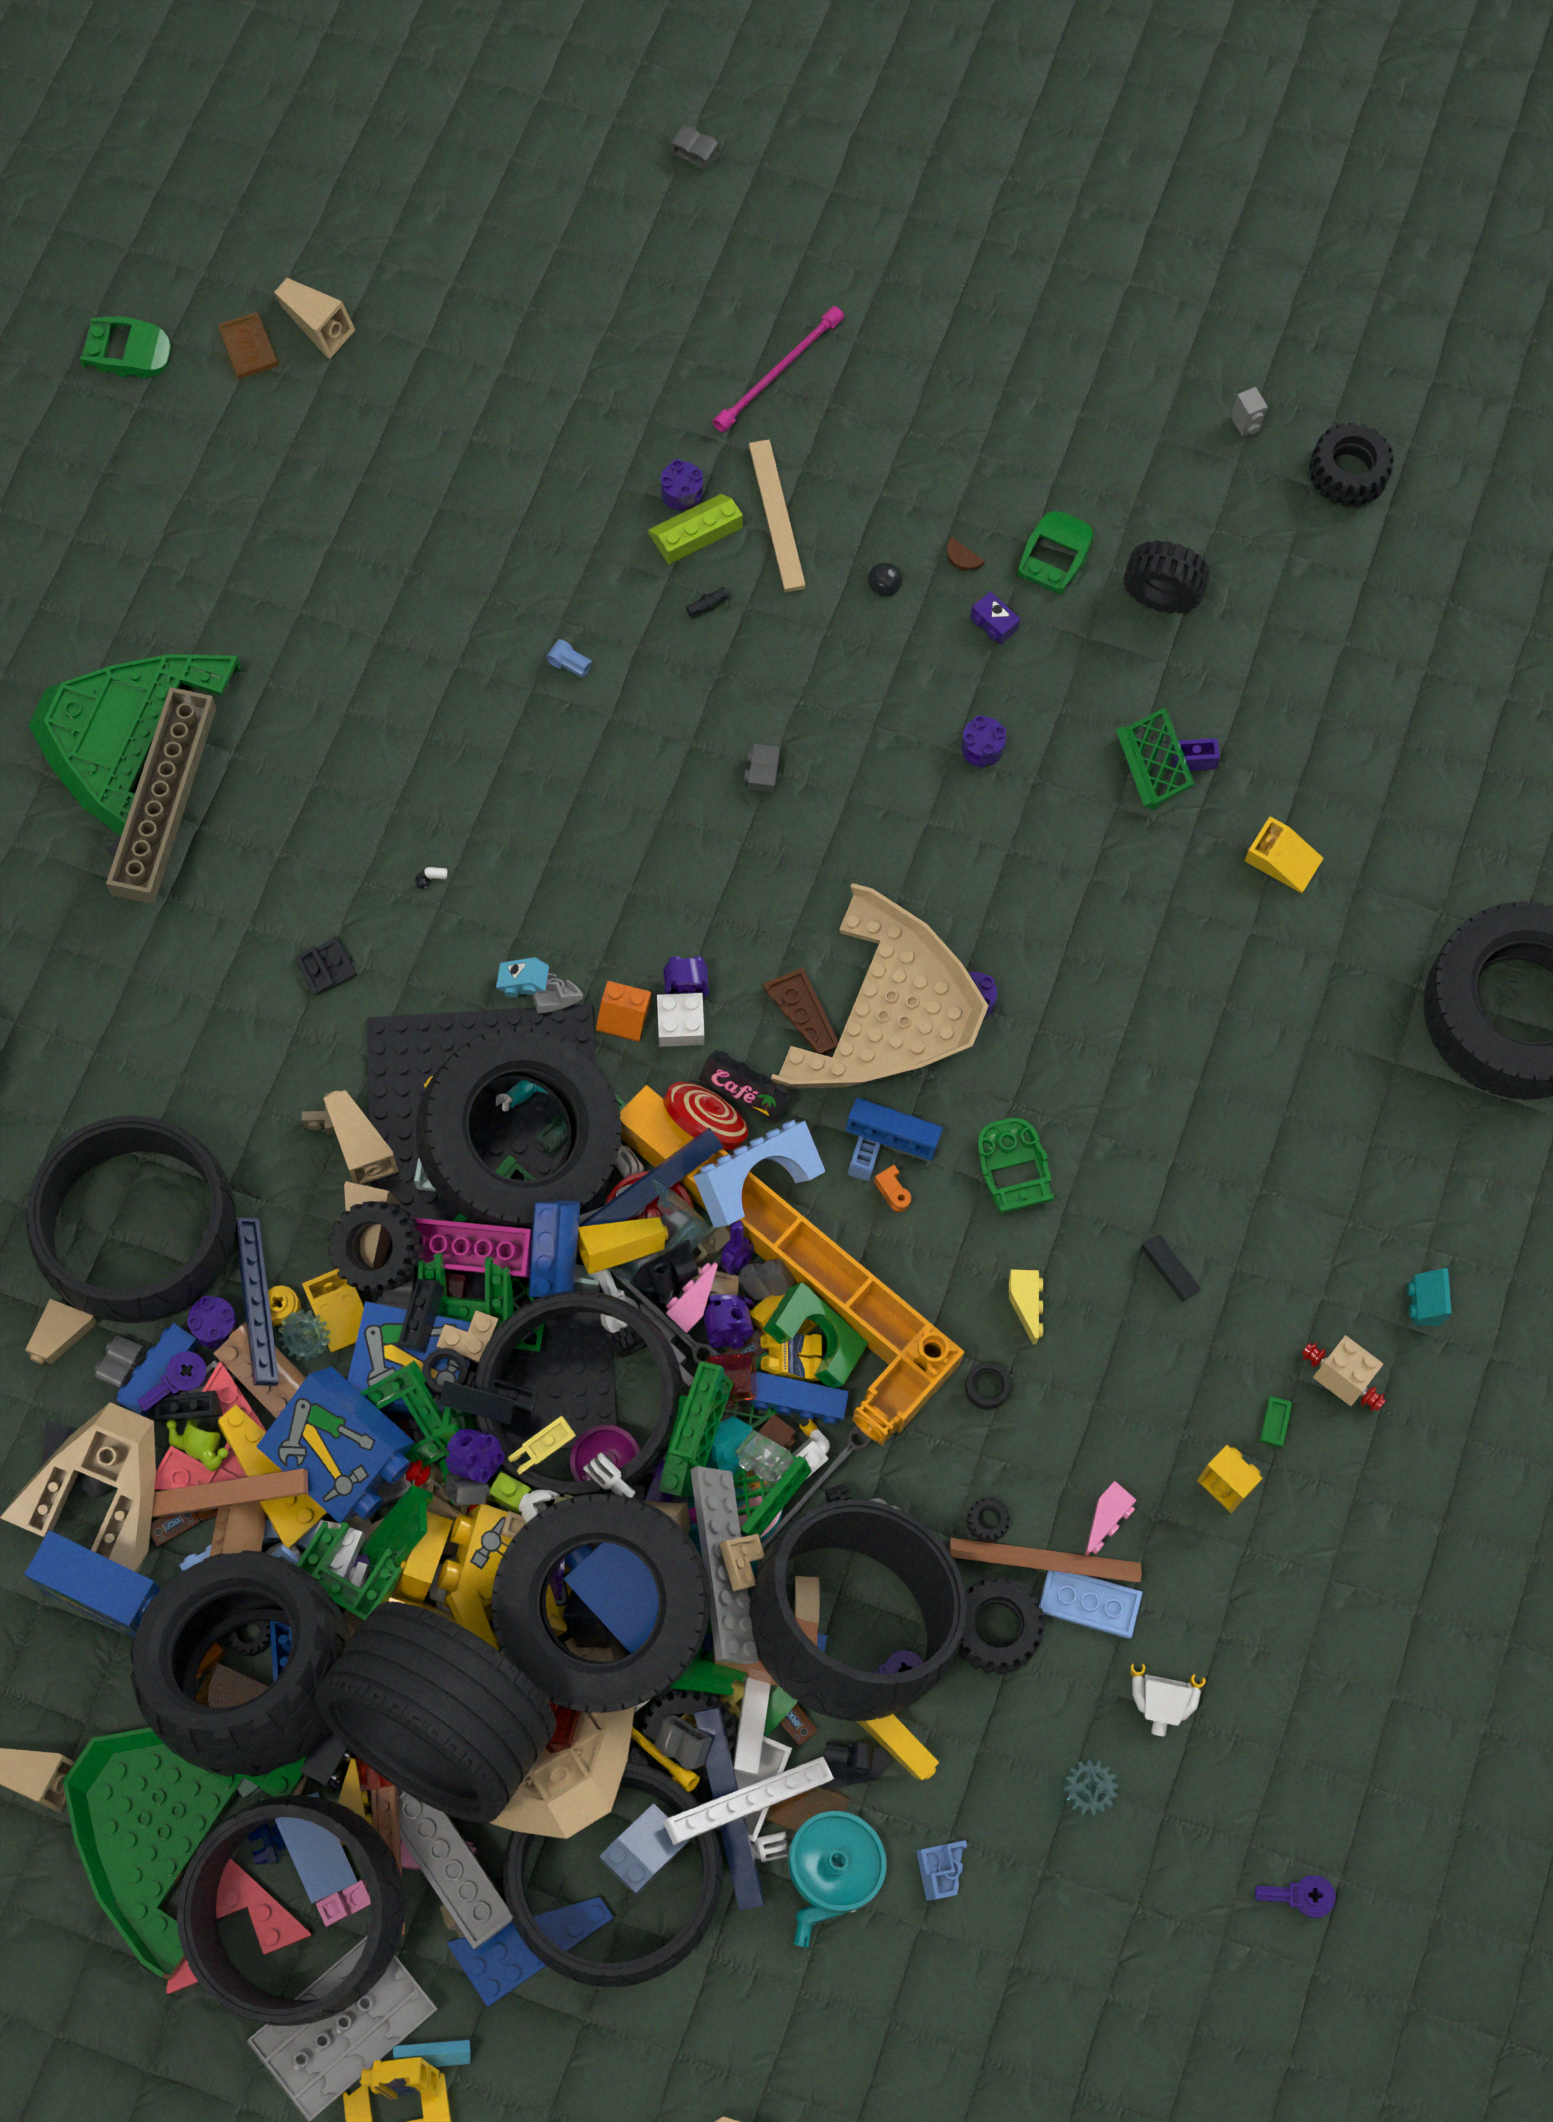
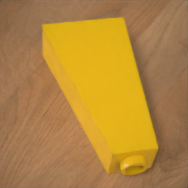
M659 1217L582 1226L578 1230L577 1248L588 1274H593L664 1250L665 1240H668V1230L666 1226H663Z
M893 1714L880 1719L876 1718V1720L856 1721L916 1779L927 1780L936 1772L935 1767L939 1764L937 1759Z

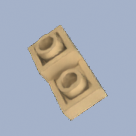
M795 1576L793 1615L800 1619L818 1623L819 1627V1577Z

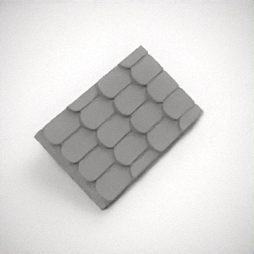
M368 1935L294 2000L320 1999L338 1987L358 1962ZM394 1955L386 1972L377 1984L346 2010L311 2024L295 2026L265 2024L247 2040V2043L307 2122H311L361 2078L362 2069L372 2068L373 2061L382 2060L393 2050V2046H398L404 2041L406 2037L437 2011V2008Z

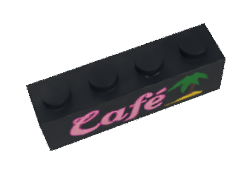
M715 1050L707 1058L698 1080L776 1124L784 1117L794 1096V1093L789 1091L786 1086L771 1081L766 1075L755 1072L747 1064L738 1062L727 1053Z

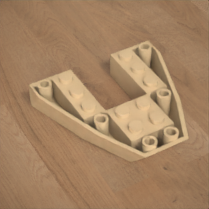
M110 1402L65 1440L20 1490L0 1518L42 1537H46L49 1530L53 1531L78 1473H84L118 1488L91 1551L139 1574L149 1549L156 1480L154 1421Z

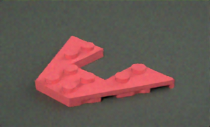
M219 1362L202 1392L216 1391L223 1415L236 1404L266 1433V1429L223 1363ZM228 1442L224 1447L228 1450V1456L223 1458L220 1467L213 1472L208 1470L202 1462L170 1446L156 1470L155 1490H172L247 1478L244 1470L241 1469L238 1459Z
M232 1859L228 1860L218 1886L216 1898L217 1920L248 1908L263 1955L270 1954L312 1936L301 1923ZM186 1959L183 1960L171 1980H168L166 1991L168 1995L199 1983L191 1972Z

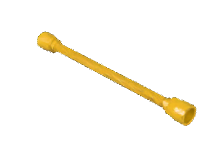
M632 1726L631 1738L670 1771L669 1773L672 1775L671 1778L674 1782L676 1781L684 1790L691 1792L697 1786L700 1779L699 1776L692 1770L685 1769L678 1763H674L670 1758L662 1755L661 1751Z

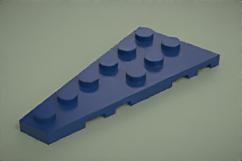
M600 1897L533 1916L543 1933L565 1951H569L614 1919ZM513 1923L507 1925L477 1950L473 1949L467 1938L447 1942L488 2008L547 1966L529 1950Z

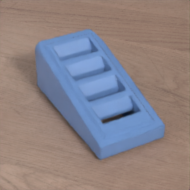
M859 1136L847 1174L869 1181L881 1143ZM863 1140H864V1141H868V1142H871V1143H875L876 1145H875V1146H872V1145L863 1143L862 1141H863ZM860 1149L873 1152V1154L868 1153V1152H865V1151H862V1150H860ZM857 1157L862 1158V1159H865V1160H868V1161H870V1162H867V1161H864V1160H861V1159H857Z

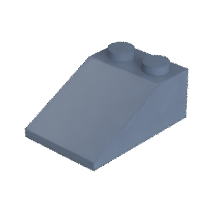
M654 1803L599 1856L600 1861L635 1896L651 1882L690 1840L688 1839L673 1845L663 1823L668 1817Z

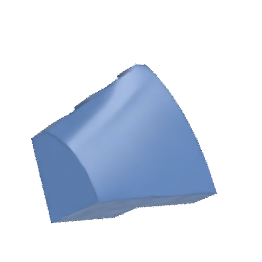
M966 1840L916 1850L926 1901L957 1895L959 1888L958 1877L963 1867V1864L960 1862L962 1851L967 1847Z

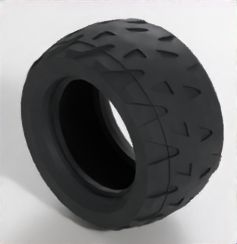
M243 1550L241 1553H220L205 1558L202 1562L186 1570H182L169 1580L168 1584L150 1601L142 1614V1620L136 1636L132 1639L130 1656L133 1673L130 1676L134 1695L143 1718L170 1751L183 1758L186 1762L211 1773L228 1777L235 1774L256 1777L270 1774L275 1769L296 1763L308 1755L310 1750L331 1732V1729L316 1707L314 1694L321 1681L351 1641L347 1624L340 1609L322 1584L309 1573L292 1562L261 1551ZM256 1621H274L291 1627L292 1644L290 1655L283 1671L268 1689L254 1699L232 1707L215 1708L196 1703L195 1680L199 1666L209 1649L221 1637L241 1625Z

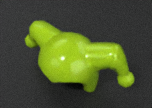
M190 1419L184 1434L178 1435L175 1429L177 1426L176 1421L170 1420L167 1422L169 1444L177 1449L184 1450L190 1457L200 1460L208 1470L212 1472L217 1470L223 1458L228 1456L227 1449H219L221 1435L218 1432L200 1430L197 1428L196 1421Z

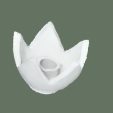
M535 1490L531 1494L526 1493L519 1505L522 1518L527 1523L538 1513L548 1508L544 1501L556 1499V1496L560 1495L550 1490Z

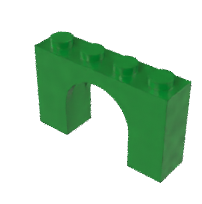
M802 1282L787 1290L763 1330L779 1344H782L794 1338L805 1319L818 1324L827 1339V1352L814 1376L825 1386L837 1388L844 1385L868 1342L849 1326L843 1317L837 1315L825 1301L816 1296L809 1286L804 1285Z
M680 1395L677 1418L673 1425L674 1429L669 1442L659 1491L677 1496L694 1497L690 1470L693 1467L680 1457L669 1453L688 1397Z

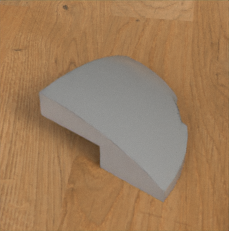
M548 973L545 991L536 992L532 996L539 1014L568 1007L582 1000L583 994L571 981L566 980L565 985L564 981L556 978L555 974Z

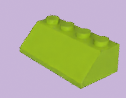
M720 494L649 529L648 533L669 565L742 529L743 515L732 498Z

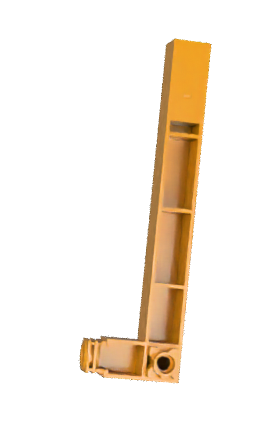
M647 1085L620 1111L621 1139L654 1167L694 1139L673 1121L665 1109L663 1098ZM720 1149L678 1181L688 1192L689 1196L706 1211L707 1209L693 1176L701 1172V1167L710 1163L717 1164L718 1158L728 1154L723 1149ZM749 1171L743 1183L741 1198L745 1216L739 1220L743 1223V1236L754 1244V1252L765 1261L782 1260L795 1278L794 1285L802 1282L804 1285L809 1286L816 1296L825 1301L837 1315L843 1317L845 1322L868 1342L867 1347L889 1365L867 1389L864 1401L860 1403V1407L855 1409L852 1421L856 1423L863 1433L883 1446L886 1439L888 1440L891 1437V1434H894L895 1431L900 1433L960 1366L965 1351Z

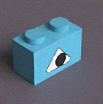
M536 957L502 962L499 967L496 988L504 992L508 997H518L521 994L534 995L536 992L545 991L549 965Z

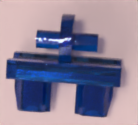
M268 1822L247 1836L249 1843L263 1840L265 1848L252 1852L257 1866L268 1863L272 1866L279 1864L274 1843H277L279 1851L285 1850L286 1847L277 1825L272 1827L274 1836H271Z

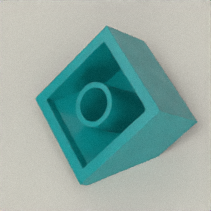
M1448 1268L1414 1275L1407 1284L1408 1296H1411L1412 1302L1409 1305V1317L1413 1318V1326H1441L1451 1315Z

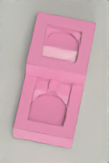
M361 1880L345 1890L336 1892L316 1903L326 1927L371 1905L366 1880Z

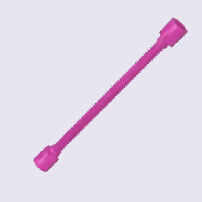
M832 306L821 317L820 325L800 342L732 408L728 410L723 409L712 420L716 429L720 432H725L736 421L734 418L737 416V413L773 381L780 372L793 362L825 330L829 328L834 329L844 319L843 312L838 307Z

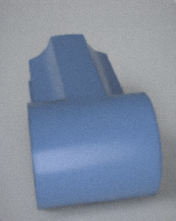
M561 639L556 641L546 655V660L554 667H563L581 678L587 675L592 665L590 659L574 651L569 643Z

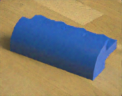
M579 1201L534 1202L528 1292L530 1297H544L559 1292L575 1291L580 1215Z

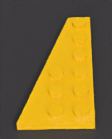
M236 1404L218 1420V1425L230 1448L233 1449L238 1463L247 1477L283 1472L256 1447L266 1433ZM308 1494L259 1502L270 1519L272 1527L279 1536L282 1545H285L289 1550L328 1514Z

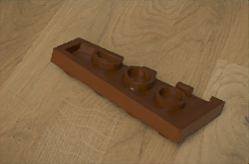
M804 968L762 984L764 991L815 1053L824 1055L836 1050L839 1042Z

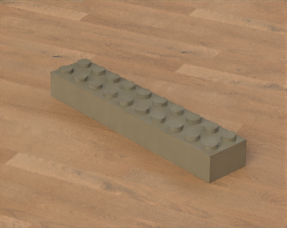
M169 688L106 882L111 895L155 904L215 715L216 705L213 696Z

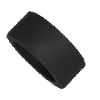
M449 1348L437 1349L430 1353L424 1360L422 1373L427 1380L425 1385L431 1392L440 1396L443 1386L438 1385L431 1377V1369L436 1361L447 1358L453 1360L458 1365L460 1373L455 1381L456 1384L464 1386L468 1377L467 1362L464 1357L456 1350Z
M986 1362L978 1364L971 1369L966 1378L965 1392L967 1398L974 1406L990 1410L1004 1403L1009 1394L1011 1383L1008 1374L1002 1367ZM991 1373L998 1377L1001 1382V1391L998 1396L988 1400L976 1394L974 1381L980 1374Z

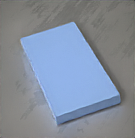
M1048 1570L1039 1609L1042 1608L1043 1614L1131 1639L1143 1592L1086 1575Z
M318 1792L308 1795L320 1798ZM291 1817L275 1819L311 1903L329 1897L336 1892L343 1891L357 1883L341 1843L333 1833L315 1823Z

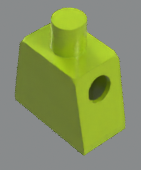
M500 1472L490 1488L488 1500L508 1511L522 1515V1512L519 1511L520 1502L526 1493L531 1494L532 1490L521 1482Z

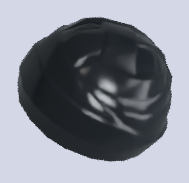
M880 563L871 569L868 575V583L874 593L880 596H890L897 593L901 588L902 577L894 565Z

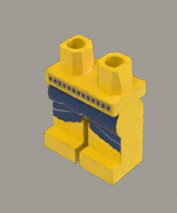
M796 1333L792 1340L782 1344L775 1341L769 1334L761 1336L762 1348L769 1349V1356L762 1357V1370L768 1371L770 1375L807 1383L819 1380L814 1376V1373L822 1362V1358H817L822 1356L821 1335Z
M421 2057L385 2062L377 2060L373 2061V2068L362 2069L361 2085L364 2087L371 2086V2091L374 2094H383L389 2099H397V2094L405 2097L412 2092L418 2091L428 2098L438 2097L439 2070L429 2065Z

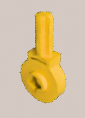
M275 1286L269 1289L268 1296L272 1328L275 1325L282 1326L293 1322L301 1309L298 1295L286 1286ZM280 1302H281L282 1305H283L281 1308H279V1306H278V1304H279Z

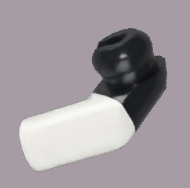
M435 867L424 869L416 875V886L419 889H425L428 886V881L431 879H446L447 869Z

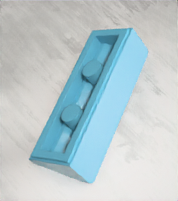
M461 2040L393 2046V2060L421 2057L433 2067L470 2064V2041Z

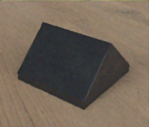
M572 1589L562 1617L577 1647L610 1648L613 1646L602 1621Z

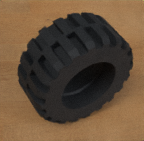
M1342 423L1336 425V428H1329L1325 434L1320 436L1310 460L1309 475L1310 479L1314 481L1315 489H1320V494L1324 498H1330V501L1335 504L1336 502L1342 503L1341 506L1353 504V507L1360 506L1362 502L1364 504L1372 502V499H1377L1381 492L1384 491L1393 470L1394 455L1391 453L1392 448L1390 444H1386L1387 439L1383 435L1379 436L1377 434L1378 431L1374 428H1366L1367 425L1364 424L1359 426L1356 423H1348V425ZM1341 455L1355 456L1367 465L1369 471L1364 474H1349L1336 465L1334 458Z
M1154 540L1153 542H1144L1132 551L1123 582L1128 594L1134 597L1138 603H1143L1146 607L1154 608L1156 611H1166L1172 614L1177 612L1180 614L1185 611L1190 612L1201 604L1209 581L1210 570L1206 561L1199 554H1195L1194 550L1187 549L1178 543L1173 544L1170 541L1161 542L1160 540Z
M367 1201L351 1206L350 1211H344L340 1215L341 1221H335L332 1227L335 1229V1233L329 1236V1241H332V1248H328L329 1255L334 1257V1260L331 1261L333 1268L340 1270L337 1272V1275L341 1279H347L346 1282L349 1286L358 1287L361 1291H387L405 1284L407 1277H413L416 1273L415 1265H418V1262L422 1260L419 1257V1252H424V1245H420L419 1239L423 1238L422 1231H417L415 1228L419 1225L416 1219H410L411 1213L406 1209H400V1206L394 1203ZM373 1224L384 1226L391 1235L393 1250L389 1261L379 1269L369 1267L360 1253L361 1237L365 1230Z
M997 1577L996 1580L986 1578L981 1583L976 1582L965 1591L967 1602L966 1622L958 1650L961 1653L960 1657L964 1661H969L971 1663L970 1666L976 1670L977 1668L983 1669V1673L991 1674V1672H997V1675L1005 1674L1007 1671L1013 1672L1018 1670L1020 1666L1030 1661L1043 1639L1045 1623L1042 1619L1044 1616L1042 1608L1039 1609L1037 1605L1039 1601L1035 1596L1032 1597L1029 1594L1030 1590L1024 1586L1022 1588L1018 1586V1582L1012 1579L1008 1582L1004 1581V1577ZM991 1604L1002 1605L1009 1608L1017 1616L1020 1631L1017 1639L1011 1645L1004 1648H996L987 1645L978 1637L974 1624L976 1615L983 1607Z
M674 1688L650 1707L651 1710L646 1713L644 1718L646 1723L642 1726L641 1734L655 1745L664 1718L672 1715L676 1716L680 1713L694 1715L696 1711L720 1707L731 1758H733L738 1726L735 1727V1722L738 1719L736 1713H730L729 1709L732 1707L728 1701L723 1703L720 1700L721 1694ZM649 1753L645 1756L648 1762L653 1761L655 1763V1769L663 1771L672 1777L669 1773L670 1771ZM674 1757L670 1758L674 1763H678L680 1765V1763ZM705 1762L703 1766L692 1769L700 1778L698 1784L703 1780L706 1782L709 1780Z

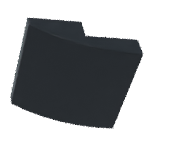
M336 936L317 948L312 946L295 957L314 995L329 991L358 976L340 939Z

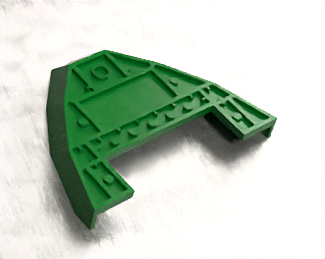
M167 654L111 665L47 687L28 725L50 767L82 808L121 836L135 796L131 791L147 759L169 688L179 689L182 683L223 696L234 670L239 672L241 670L238 656Z
M150 1727L91 1738L63 1780L73 1837L96 1900L142 1965L161 1978L171 1980L185 1959L181 1948L182 1944H180L177 1920L162 1911L160 1907L188 1867L199 1846L209 1835L237 1793L238 1787L244 1778L273 1797L291 1796L304 1777L300 1769L307 1759L306 1756L292 1765L288 1764L275 1769L270 1774L256 1777L235 1774L228 1777L208 1772L186 1762L183 1758L170 1751Z

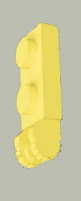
M561 1416L523 1443L522 1447L510 1455L508 1459L510 1462L518 1460L525 1452L529 1454L531 1459L516 1470L521 1475L576 1437V1434L564 1417Z

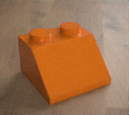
M607 981L601 1000L596 1031L640 1042L652 1002L651 992Z

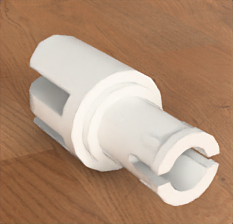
M620 1142L615 1167L625 1179L633 1174L643 1172V1165L630 1147L623 1146Z
M600 1452L597 1455L598 1459H592L590 1461L591 1465L587 1464L583 1468L603 1489H611L616 1495L633 1497L635 1491L621 1479V1471L603 1453Z
M786 1832L758 1837L755 1843L751 1844L754 1858H758V1861L761 1860V1863L788 1857L789 1850H786L788 1842L784 1840Z

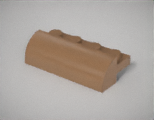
M244 1323L213 1354L277 1419L306 1377L275 1346L279 1377L278 1385H253L247 1326Z
M259 1502L218 1508L210 1556L220 1553H241L243 1550L261 1551L267 1514Z

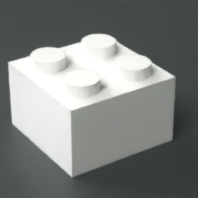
M702 993L657 995L659 1047L704 1045Z

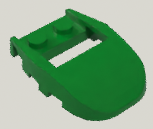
M124 316L90 318V327L80 361L82 367L86 368V365L89 364L96 366L100 372L116 373L118 377L126 378L127 375H137L138 378H149L157 376L166 368L171 352V343L161 328L148 322ZM129 326L131 329L123 360L106 358L113 328Z
M1057 511L1047 513L1027 541L1017 576L1063 596L1069 582L1073 583L1082 567L1084 568L1087 562V556L1093 543L1092 528L1085 521L1070 514ZM1039 536L1078 552L1068 573L1030 556Z
M1008 1118L992 1122L982 1129L978 1139L985 1184L1000 1215L1046 1202L1051 1203L1054 1199V1195L1050 1192L1051 1175L1048 1169L1046 1150H1043L1035 1128L1021 1118ZM1032 1161L1035 1162L1040 1179L996 1189L991 1171Z

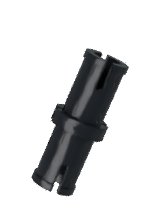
M721 587L709 595H702L698 601L685 606L690 618H694L702 612L713 610L714 606L729 599L728 592L724 587Z

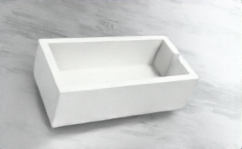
M763 1736L758 1774L751 1776L735 1772L738 1789H743L783 1773L792 1748ZM769 1807L745 1816L751 1844H754Z

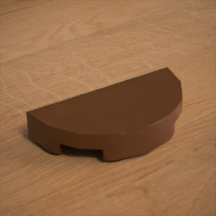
M951 537L947 545V555L949 562L954 567L965 571V569L977 570L984 565L985 561Z

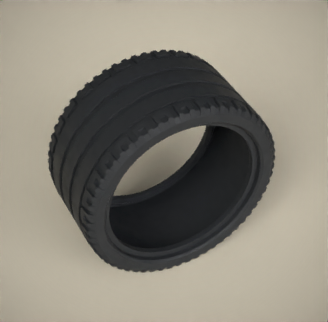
M386 1601L376 1606L341 1653L339 1659L336 1660L314 1694L316 1707L331 1731L372 1770L405 1793L428 1806L448 1815L473 1822L489 1823L496 1820L549 1743L556 1729L554 1713L544 1696L533 1682L502 1653L474 1633L448 1618L430 1610L402 1602Z

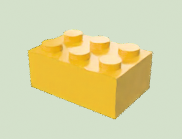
M1226 1445L1206 1466L1197 1482L1232 1514L1253 1492L1263 1478L1260 1476V1471L1254 1465H1248L1242 1459V1455L1237 1449Z
M427 1511L428 1532L401 1563L400 1567H402L403 1571L397 1582L398 1586L395 1594L423 1603L432 1583L453 1520Z

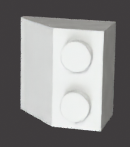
M320 1520L314 1536L323 1522H328V1528L340 1529L341 1524ZM349 1528L329 1567L331 1571L346 1580L349 1578L351 1569L365 1540L363 1532Z

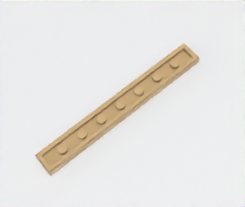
M770 439L749 443V450L784 593L805 589L806 585Z

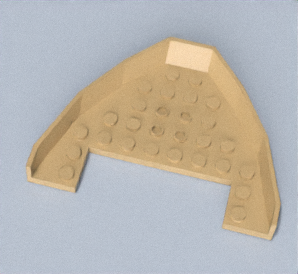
M852 883L853 898L839 929L841 934L878 943L879 945L833 1057H828L791 1046L779 1076L772 1074L771 1077L773 1082L784 1085L788 1089L850 1087L924 1067L972 1047L988 1009V1004L964 965L925 922L872 888Z
M604 1623L603 1626L613 1644L610 1648L577 1647L573 1637L565 1641L570 1651L588 1660L610 1662L627 1657L623 1644ZM546 1699L554 1713L556 1729L549 1743L533 1764L531 1770L505 1806V1809L496 1820L489 1823L512 1831L568 1839L610 1813L628 1759L635 1706L608 1713H589L568 1709Z

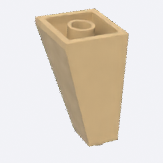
M286 278L274 292L281 307L329 359L355 331L342 301L289 278Z
M334 1091L327 1097H324L353 1183L362 1185L399 1172L392 1150L347 1091Z
M345 1182L346 1211H350V1207L355 1204H362L367 1201L394 1203L401 1208V1203L387 1190ZM380 1224L369 1226L360 1240L361 1256L365 1263L374 1269L382 1268L391 1240L388 1230Z
M0 1748V1785L61 1813L66 1803L63 1780L75 1762L59 1753Z

